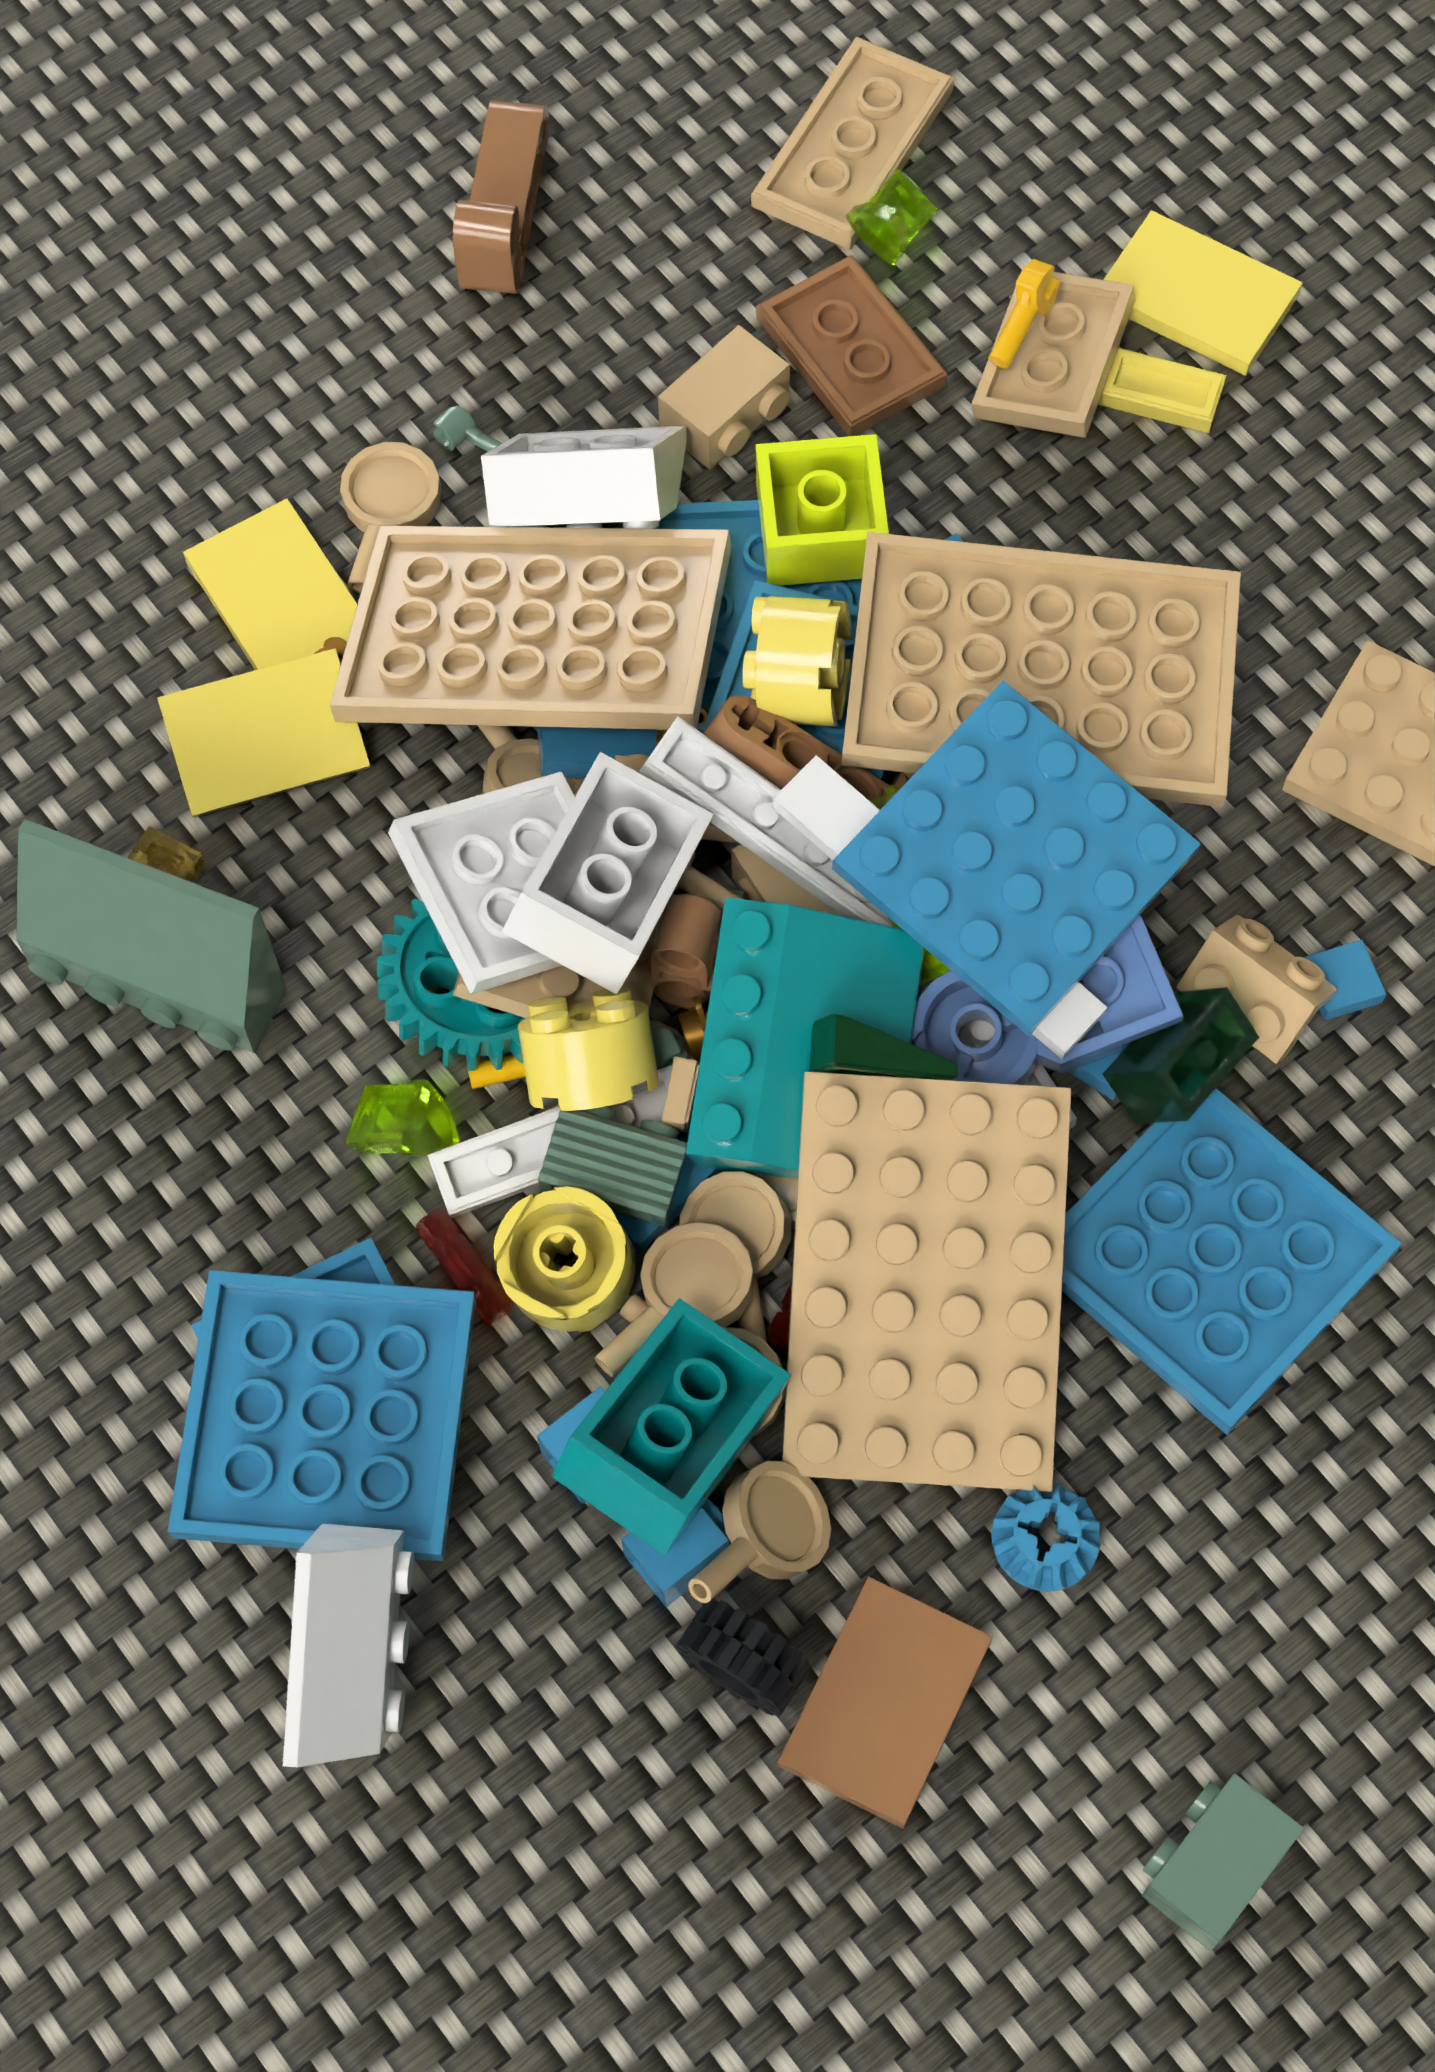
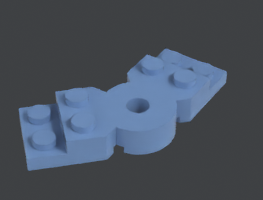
M1140 914L1079 981L1081 985L1108 1008L1102 1018L1062 1060L1033 1034L1027 1036L952 971H948L936 978L919 997L912 1043L914 1046L958 1064V1077L954 1078L953 1081L1023 1085L1033 1073L1037 1064L1063 1074L1122 1050L1123 1044L1182 1022L1183 1014ZM975 1020L986 1021L995 1029L992 1040L979 1048L968 1047L959 1040L963 1027Z

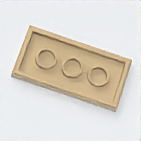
M856 37L752 192L751 207L851 250L952 94L954 77Z

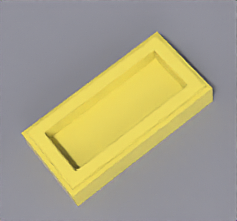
M1118 348L1098 405L1209 433L1224 388L1226 375Z

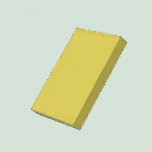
M1152 210L1103 279L1134 285L1135 302L1129 316L1130 320L1244 376L1248 374L1299 297L1303 282Z
M287 498L183 552L187 565L255 670L312 655L323 648L325 640L330 637L342 638L347 643L357 603Z
M336 648L157 697L193 818L370 768L358 722H335L330 708V702L341 666Z

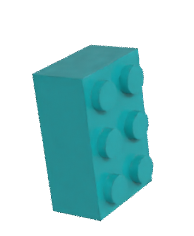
M679 1298L571 1434L551 1477L666 1556L768 1418L788 1383L791 1374Z

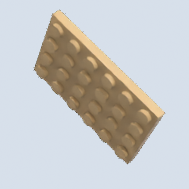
M379 526L330 702L335 722L668 730L678 716L697 729L732 548L729 530Z
M867 532L841 765L916 773L1004 680L1146 799L1223 807L1227 797L1241 572Z
M820 1072L804 1073L787 1372L791 1374V1377L786 1384L782 1461L796 1467L802 1477L1032 1490L1034 1484L1039 1491L1052 1492L1071 1088Z

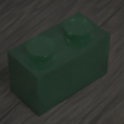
M1227 987L1175 992L1174 995L1183 1014V1021L1131 1041L1104 1071L1102 1075L1135 1123L1188 1121L1259 1039V1035Z

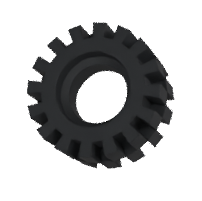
M712 1598L708 1603L702 1604L676 1644V1650L681 1652L680 1655L686 1661L692 1663V1667L699 1673L709 1676L711 1682L718 1687H724L729 1691V1694L738 1700L742 1698L749 1706L757 1710L760 1708L771 1716L773 1714L777 1717L782 1715L811 1669L809 1661L802 1657L803 1654L797 1648L787 1645L788 1640L780 1634L772 1633L767 1629L769 1626L760 1620L754 1621L745 1611L739 1608L735 1610L729 1603L722 1600L718 1602L715 1598Z

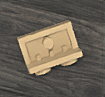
M1235 915L1213 929L1176 986L1178 990L1275 1064L1288 1055L1318 1009L1328 1003L1337 992V988L1325 979L1324 972L1315 963L1303 957H1295L1274 941V936L1268 928L1255 920L1244 919L1239 915Z

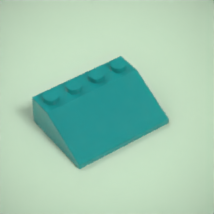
M725 898L686 1154L698 1167L744 1171L751 1174L798 1179L804 1073L810 1072L812 1027L814 1022L831 1014L844 1015L912 1044L925 948L902 929L789 904Z

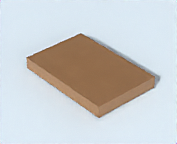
M853 255L842 259L756 306L757 320L848 436H856L947 386L948 374Z
M868 1576L778 1760V1767L904 1829L993 1637Z

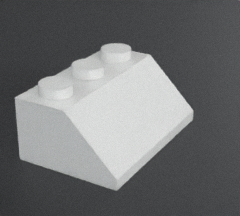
M686 426L525 433L514 436L481 456L489 527L546 528L545 525L566 524V528H602V523L623 522V529H653L658 527V520L663 519L677 508L687 441Z
M321 1524L298 1550L296 1555L283 1766L302 1767L380 1754L391 1732L401 1731L404 1717L405 1692L404 1690L394 1689L395 1663H405L409 1645V1621L398 1620L400 1594H410L414 1573V1553L403 1551L404 1530Z

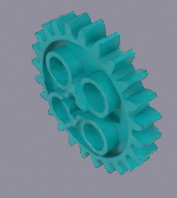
M416 898L411 901V918L402 915L394 917V934L383 935V955L377 956V977H380L378 979V999L386 1000V1020H400L399 1038L402 1041L418 1034L420 1035V1055L428 1054L436 1046L442 1048L443 1065L447 1067L453 1062L457 1054L466 1055L469 1071H475L480 1056H489L494 1068L501 1070L503 1053L511 1052L523 1064L518 1024L525 1018L508 1012L494 1013L488 1010L489 1006L453 996L459 971L424 902ZM434 987H443L450 990V992L433 994L427 990Z

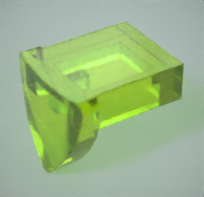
M898 169L866 203L854 206L847 213L846 219L857 235L873 252L887 263L895 265L904 255L907 243L938 209Z
M426 1079L413 1080L411 1084L365 1085L345 1143L361 1154L400 1153L408 1156H428L431 1153L460 1142L457 1128L448 1106L437 1090Z

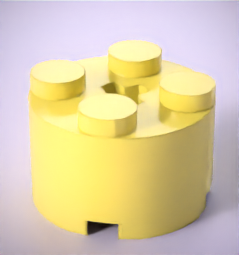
M777 596L755 597L752 608L753 634H758L756 651L747 650L743 662L744 688L752 689L751 698L756 700L758 708L782 716L793 724L838 726L837 720H842L845 711L850 678L851 659H845L844 639H851V618L847 601Z
M621 987L617 994L607 989H602L592 994L593 1001L567 1005L565 997H548L532 1001L528 1004L529 1017L519 1022L518 1033L529 1101L533 1107L544 1109L542 1097L558 1098L559 1111L593 1109L634 1099L632 1086L646 1081L648 1093L658 1087L659 1078L648 1006L641 1001L632 1000L631 988Z
M570 1186L555 1187L554 1190L544 1191L534 1196L531 1194L523 1198L507 1212L499 1225L494 1240V1260L497 1274L506 1294L526 1316L546 1328L570 1332L590 1331L611 1317L622 1306L632 1288L636 1263L635 1250L631 1240L612 1209L599 1197L586 1190ZM573 1250L578 1258L576 1263L572 1267L564 1265L559 1270L553 1262L555 1255L560 1253L568 1256Z

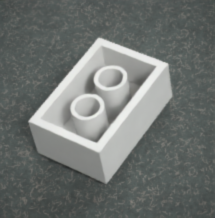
M600 752L523 888L501 932L617 994L639 958L714 814Z

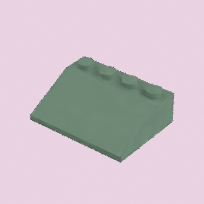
M26 819L23 820L18 829L16 940L29 963L28 968L39 978L53 984L61 985L64 980L80 985L84 987V990L91 997L106 1005L118 1006L120 1002L139 1008L146 1018L160 1026L175 1028L177 1024L198 1031V1035L204 1041L219 1049L232 1050L233 1046H237L254 1053L287 990L260 909Z

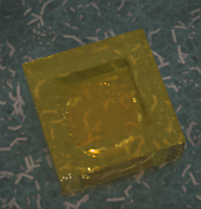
M150 826L127 856L129 859L193 882L205 865L202 854L199 851Z

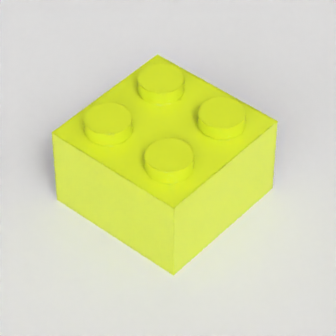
M877 434L756 444V486L767 583L782 586L862 579L867 532L889 534Z

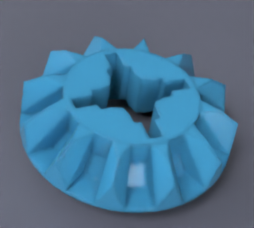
M1061 1483L1052 1485V1492L1039 1491L1033 1484L1032 1490H1020L1013 1495H1008L998 1510L992 1526L993 1551L1005 1573L1022 1586L1045 1592L1063 1590L1078 1583L1092 1569L1100 1551V1521L1095 1518L1093 1512L1088 1507L1085 1497H1078L1066 1490ZM1049 1512L1056 1513L1054 1521L1057 1522L1056 1533L1066 1537L1065 1544L1060 1542L1053 1543L1050 1551L1045 1553L1043 1562L1038 1561L1037 1537L1027 1533L1028 1527L1040 1528L1044 1518H1048Z

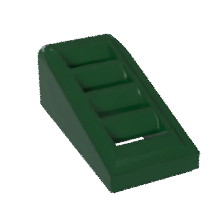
M831 1014L815 1021L812 1027L810 1072L950 1081L958 1077V1064L844 1015Z

